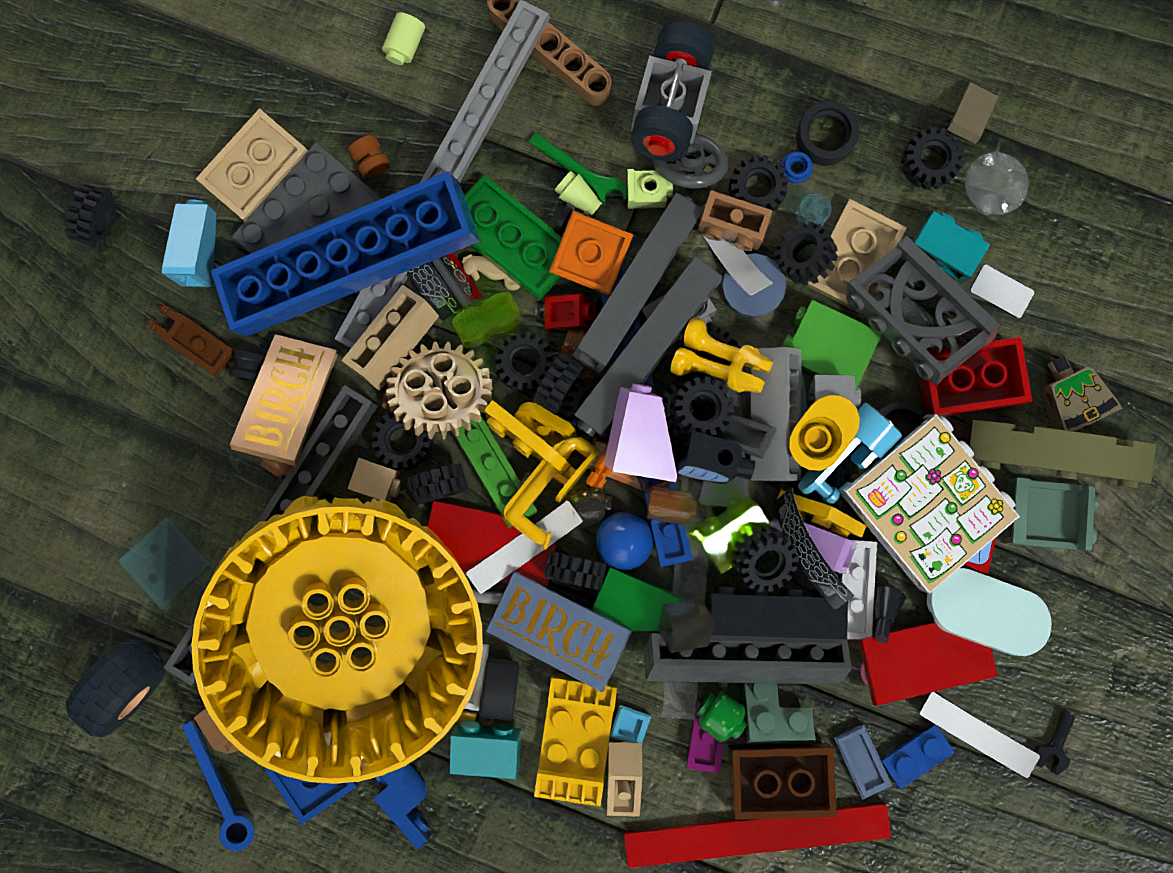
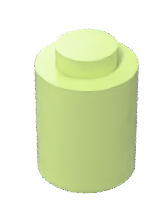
M396 13L382 47V50L386 53V59L397 65H403L404 62L411 63L425 30L424 23L409 14Z

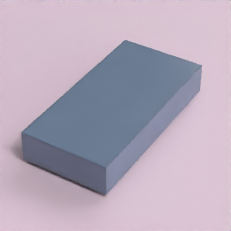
M859 724L833 737L861 799L870 797L892 786L864 724Z

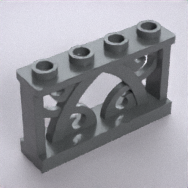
M908 236L898 242L897 247L861 275L848 282L846 299L850 307L856 312L860 311L869 320L873 330L878 334L883 333L891 341L895 352L901 357L906 356L914 364L918 375L924 380H930L935 386L983 346L986 347L991 343L1001 326ZM897 263L902 267L896 279L884 274ZM917 281L924 289L922 291L913 290L915 287L914 282ZM880 282L892 287V291L887 288L875 290L876 293H880L883 297L880 301H876L866 291L867 287L872 283ZM905 295L917 300L933 297L938 302L934 315L937 327H923L905 323L902 314V296ZM948 311L954 317V319L947 318L948 326H946L942 317V313ZM969 333L973 335L974 338L959 350L955 338ZM946 340L950 347V356L946 360L937 361L927 351V348H936L939 355L942 350L941 341Z

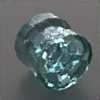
M820 193L806 195L796 211L798 223L805 222L808 226L810 221L815 222L817 226L819 224L823 226L832 212L829 199Z

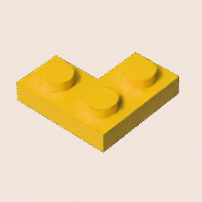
M781 490L778 498L782 496L786 491ZM794 494L795 502L803 521L806 516L812 517V523L829 529V532L846 539L849 534L862 538L866 529L865 524L832 506Z

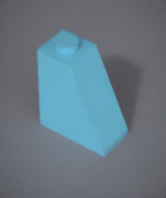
M187 200V204H175L162 265V274L182 287H213L211 270L214 269L217 213L205 201Z

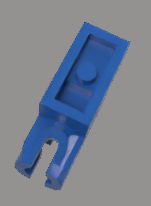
M409 763L383 776L375 777L378 784L381 785L383 783L385 788L374 800L418 850L429 840L432 834L429 832L430 825L420 813L414 814L411 810L428 795L429 789L423 777Z

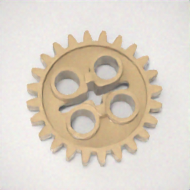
M434 342L432 350H428L422 344L420 346L421 353L417 354L410 349L409 360L400 357V368L392 367V377L387 378L388 389L386 390L387 400H389L390 412H394L397 422L403 420L405 430L414 426L416 436H419L426 430L429 439L433 438L435 432H440L442 439H446L447 431L451 430L457 437L459 436V427L462 426L468 431L471 430L470 420L478 423L481 422L480 412L485 413L484 410L488 406L487 402L492 401V379H490L489 369L484 368L483 359L475 360L473 350L464 355L463 345H459L454 351L451 350L450 342L445 344L444 349H439L438 343ZM442 369H448L446 372H439ZM424 371H427L432 376V378L428 376ZM417 385L422 386V387H420V388H418V389H413V388H412V387L417 386ZM460 391H466V392H467V393H465V394H457V393L460 392ZM447 401L449 402V404H451V405H452L454 408H456V409H452V408L448 405ZM432 408H441L438 411H429Z

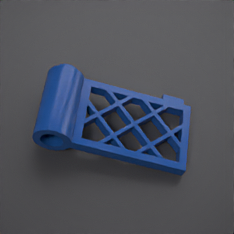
M195 719L184 723L182 728L223 815L219 832L220 842L230 851L243 850L250 845L254 838V819L246 810L235 808Z

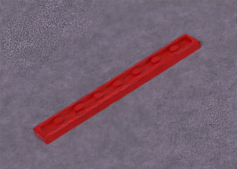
M884 802L836 808L837 817L726 820L624 832L628 868L888 839L891 838L888 807Z

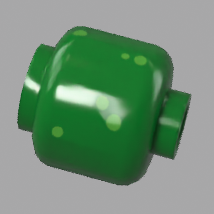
M723 691L715 695L710 692L696 711V715L699 716L698 726L719 742H724L730 737L736 740L747 726V723L743 720L745 707Z

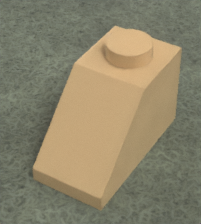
M609 742L607 816H640L642 743Z

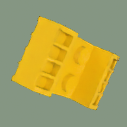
M552 672L534 797L601 806L604 772L617 694V681L609 680L605 690L600 692L566 673Z

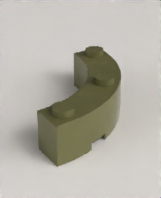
M973 420L969 447L974 453L973 460H979L980 466L1000 470L1002 463L1056 470V477L1077 480L1078 474L1118 479L1117 486L1138 488L1139 482L1150 484L1152 482L1156 452L1155 444L1042 427H1034V433H1028L1029 427Z

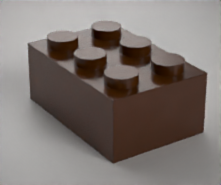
M828 743L758 744L757 746L728 745L731 813L735 820L837 817L834 748Z

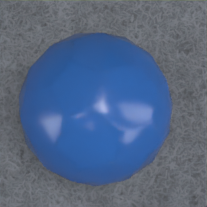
M618 512L608 516L601 523L596 532L595 543L597 553L608 566L618 570H631L641 566L648 559L653 549L654 540L652 530L643 518L630 512Z

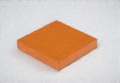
M572 211L549 273L610 296L633 234Z

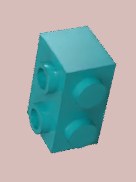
M934 211L925 220L913 242L944 272L962 284L972 276L990 244L983 240L984 237L980 233L972 229L965 230L955 224V219L945 213L938 214Z
M476 721L456 723L451 734L450 774L516 779L520 768L522 728H513L512 725L506 723H499L494 726L480 725Z

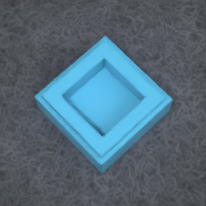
M620 704L610 737L623 742L642 743L651 715Z

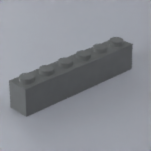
M651 633L644 648L646 681L840 684L852 670L847 639Z

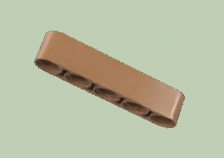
M487 0L490 19L502 31L520 0ZM500 3L509 5V8L504 11L495 9ZM548 22L531 55L587 103L593 106L604 105L611 96L612 80L609 73ZM546 43H554L557 45V48L553 51H545L542 49V46ZM572 62L578 63L581 66L578 71L574 72L567 70L565 67ZM598 82L603 84L605 89L600 92H594L589 86Z

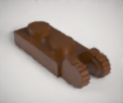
M161 303L158 307L160 312L176 322L169 331L155 320L149 319L146 325L164 337L163 340L215 377H219L233 358L234 349L185 315H179Z

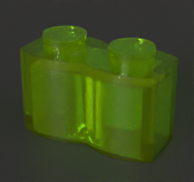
M501 292L488 298L481 307H471L461 311L451 322L464 347L473 348L487 342L494 333L500 334L512 330L521 322L522 316L511 293Z

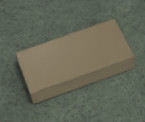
M970 82L947 130L976 144L982 136L998 96Z

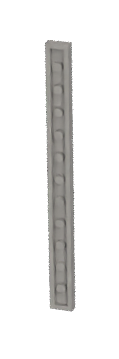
M523 0L519 1L421 182L447 171L459 183L461 182L550 19L549 13ZM407 271L362 289L339 329L335 340L352 348L402 284H405L409 277Z

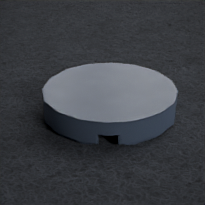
M748 254L747 256L773 284L754 295H749L726 270L722 281V292L724 300L734 312L740 316L758 318L768 315L778 307L785 295L786 281L784 272L774 260L765 255Z

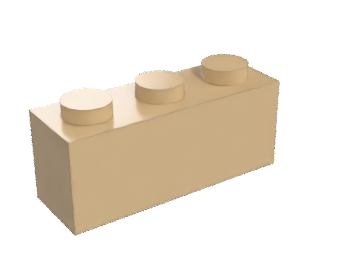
M402 284L341 361L359 377L380 391L387 383V378L392 376L391 368H399V358H407L409 350L414 349L438 319L439 315L425 299Z

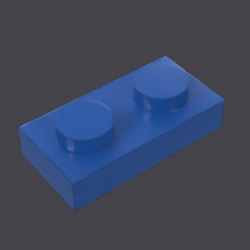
M932 723L880 760L897 787L902 789L955 752L937 725Z

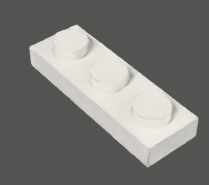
M851 540L858 543L847 573H840V580L854 594L848 600L847 639L858 640L872 636L877 542Z

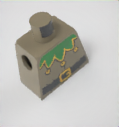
M1066 356L1047 364L1055 382L1042 387L1041 395L1052 429L1075 432L1122 409L1118 400L1093 367L1088 366L1074 372Z

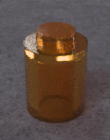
M652 486L648 499L646 518L686 526L688 519L694 520L697 500H692V493Z

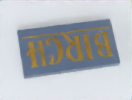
M514 572L486 632L603 692L632 630L518 572Z

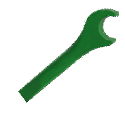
M536 132L528 143L568 171H572L576 176L580 174L602 202V205H605V198L611 192L619 193L623 197V202H626L628 192L621 180L592 172Z

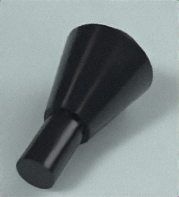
M892 585L881 586L874 590V607L877 621L875 640L880 643L888 642L890 628L906 600L905 594Z

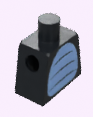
M692 431L678 442L674 462L677 475L717 484H726L735 479V477L750 480L754 473L755 460L740 457L742 450L740 444Z

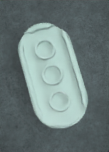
M959 568L930 594L927 593V606L929 612H932V616L935 619L934 622L939 628L950 634L1014 656L1034 654L1042 649L1049 639L1052 626L1050 612L1043 600L1030 591L970 569Z

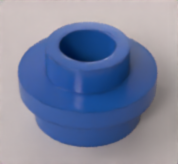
M791 152L781 162V167L783 166L786 170L784 176H788L790 183L799 184L806 181L813 170L811 159L803 152ZM791 165H800L802 171L794 173L791 170Z

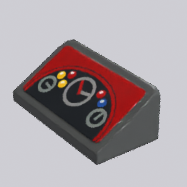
M455 252L431 261L465 312H470L485 302V296L472 277L465 273L463 264Z

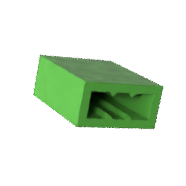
M811 300L806 307L801 305L793 320V323L797 325L793 336L786 335L781 347L802 349V373L813 378L814 375L855 376V388H857L882 334H878L872 327L814 300Z

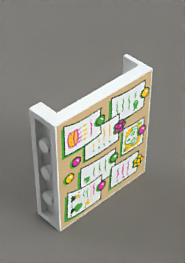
M926 414L923 417L925 421L854 482H846L838 489L841 496L916 587L928 594L934 591L1020 517L1013 509L1016 505L1011 497L1003 491L999 492L993 484L995 481L993 475L985 467L977 465L972 458L974 456L972 449L965 442H959L951 433L954 429L950 422L941 415L938 417L937 414Z

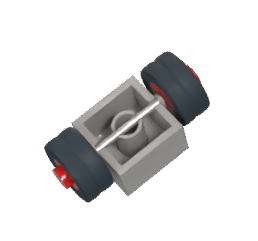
M674 22L664 26L658 35L654 57L649 55L634 109L631 143L638 152L655 160H679L686 155L689 145H693L712 72L708 69L714 52V41L711 35L695 24Z

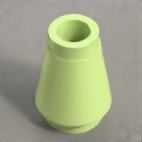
M572 171L555 188V191L560 195L559 199L574 205L581 212L591 214V216L602 204L581 175L578 174L576 176Z

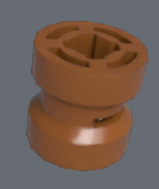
M375 135L362 137L348 148L352 159L359 163L358 170L363 179L377 177L391 166L386 154H382L379 150L381 145Z

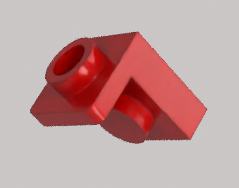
M581 294L545 297V329L547 330L575 328L589 330L596 319V307L593 299Z

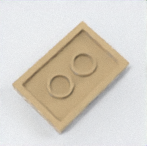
M259 108L199 174L196 180L245 222L308 150Z
M849 199L830 235L838 249L836 251L838 260L832 261L835 268L833 271L828 268L825 272L829 276L825 279L819 275L817 277L818 283L813 284L809 279L808 285L805 286L852 309L846 299L848 282L857 278L897 247V243L901 241L907 227ZM879 283L870 284L866 291L873 296Z

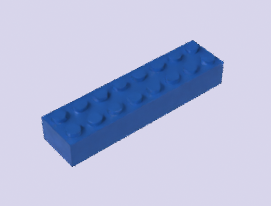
M447 171L211 270V274L230 331L247 337L475 244L480 239L460 183Z

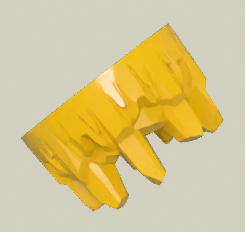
M302 496L294 500L284 511V514L273 515L268 521H260L243 536L241 541L237 540L233 547L228 549L218 564L201 598L194 621L191 644L193 671L199 694L210 717L222 734L243 754L265 768L281 775L307 782L330 784L359 782L383 776L406 766L431 749L446 735L468 703L479 675L483 651L482 623L472 588L457 559L427 526H421L414 518L408 519L396 504L384 499L377 501L373 498L371 502L366 501L363 504L358 498L344 499L335 497L329 503L326 499L318 500L316 496ZM357 588L362 591L363 595L356 601H350L345 598L344 593L348 589ZM315 593L325 595L328 600L321 606H315L309 602L308 598ZM372 615H379L384 619V622L377 627H371L365 623L366 619ZM337 620H343L349 624L348 629L343 632H335L330 626ZM305 625L311 627L314 633L309 637H300L295 633V629ZM358 647H366L371 651L364 658H357L352 655L353 650ZM323 652H329L336 658L331 663L325 664L318 661L317 656Z

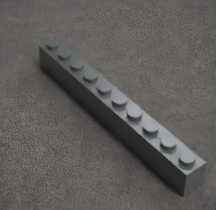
M344 385L300 453L296 466L293 465L255 525L260 521H268L273 515L284 514L287 507L294 500L302 496H316L319 500L378 406ZM194 621L164 666V669L191 686L197 684L193 671L191 646Z

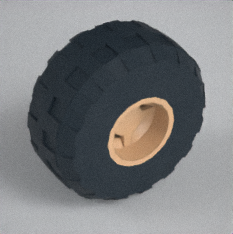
M127 639L117 644L89 669L71 691L66 700L68 716L90 736L105 737L124 724L158 687L166 673L164 660L141 640Z

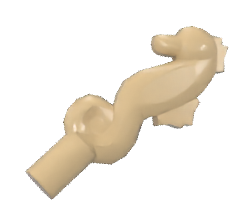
M470 254L467 257H463V269L475 281L480 279L477 272L479 271L494 281L504 279V286L508 290L520 288L516 282L484 256H472Z

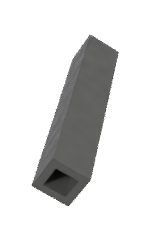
M676 192L572 356L597 373H600L607 365L703 212V209L691 197Z
M696 256L574 414L580 420L577 424L579 428L591 437L595 433H598L601 437L606 434L613 423L620 387L631 389L632 383L644 384L686 329L691 318L696 316L721 283L722 275Z

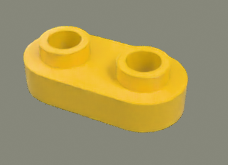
M523 403L514 415L518 421L551 447L565 439L577 437L576 430L569 421L554 415L537 403Z

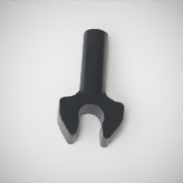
M1062 712L1051 741L1045 745L1037 744L1035 746L1034 752L1040 755L1036 766L1042 768L1048 755L1053 754L1055 760L1051 767V773L1058 775L1068 768L1071 760L1065 755L1063 747L1075 716Z

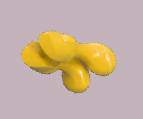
M693 317L689 321L684 333L685 346L723 358L731 362V365L727 366L698 356L689 349L680 347L673 357L670 370L671 373L677 376H685L690 372L708 374L726 381L727 387L739 393L744 391L761 393L765 382L752 374L743 372L742 368L745 366L752 370L769 374L773 362L760 354L759 349L752 346L744 345L742 348H737L715 340L707 333L705 321Z

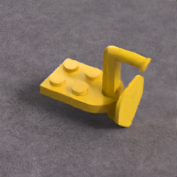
M492 400L484 410L488 428L501 438L508 435L513 439V447L526 458H529L532 454L540 461V464L506 505L504 517L527 538L542 546L543 550H546L553 532H546L540 529L524 516L525 512L553 478L564 486L555 498V501L560 504L588 469L600 450L581 437H571L551 447ZM574 450H577L587 458L577 470L567 461Z

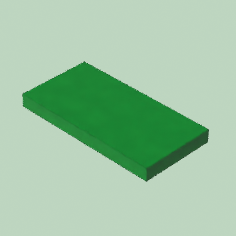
M483 174L464 194L480 239L479 242L470 246L536 300L540 301L561 278L549 273L562 236Z

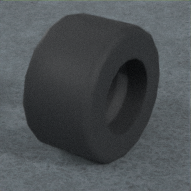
M494 658L486 660L480 717L512 720L518 684L519 662Z

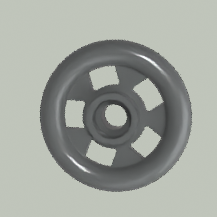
M695 134L693 145H689L686 155L679 160H675L674 164H667L666 161L652 159L656 171L665 180L685 188H705L714 185L725 176L728 170V158L722 147L713 140ZM704 151L708 152L710 156L705 157ZM706 165L714 168L709 173L704 171Z

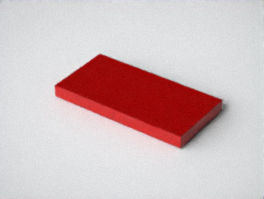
M433 501L428 528L441 539L445 547L449 548L464 574L522 534L514 526L508 529L501 515ZM558 540L499 582L509 584L513 573L518 572L548 587L549 579L543 577L549 551H556Z
M935 622L892 631L886 643L877 642L875 636L858 639L872 704L876 706L998 676L991 648L950 634L939 628Z

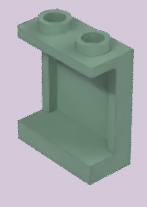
M1028 478L1007 479L1006 494L1014 501L1016 506L1013 509L1020 517L1004 530L1003 544L1080 551L1092 550V544H1095L1097 539L1094 512L1097 511L1099 506V495L1095 492L1096 486L1092 484L1076 485L1031 481Z

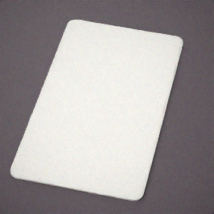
M988 265L983 266L971 288L972 293L1018 318L1022 317L1034 295L1032 289Z

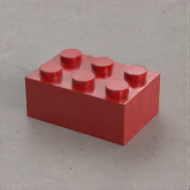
M1021 337L995 340L986 347L983 346L936 386L930 380H924L918 375L923 410L926 414H937L938 417L940 415L946 417L1015 407L1032 402ZM950 347L942 348L939 355L937 349L927 350L937 361L946 360L950 356Z

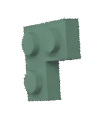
M742 683L745 722L747 723V744H813L815 742L812 708H780L777 683Z

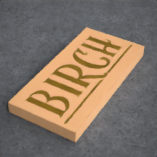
M275 334L230 442L231 449L296 466L336 361L337 350Z

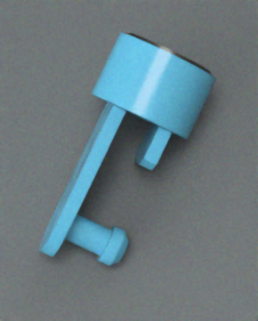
M864 403L857 410L860 423L855 438L831 467L821 471L808 470L799 482V490L804 494H809L815 490L822 496V500L826 504L835 503L839 499L840 491L836 487H831L824 480L859 443L862 445L851 456V461L859 468H866L876 457L881 459L902 437L900 430L876 408Z

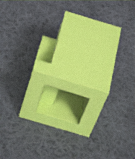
M628 169V209L665 208L667 198L673 197V184L665 180L656 170L634 171V169ZM655 184L656 189L649 191L644 185Z

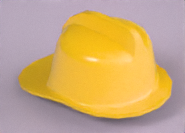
M828 395L819 398L809 407L794 427L789 439V449L792 457L800 466L808 470L821 471L831 467L839 459L859 430L860 417L854 404L849 399L840 395Z

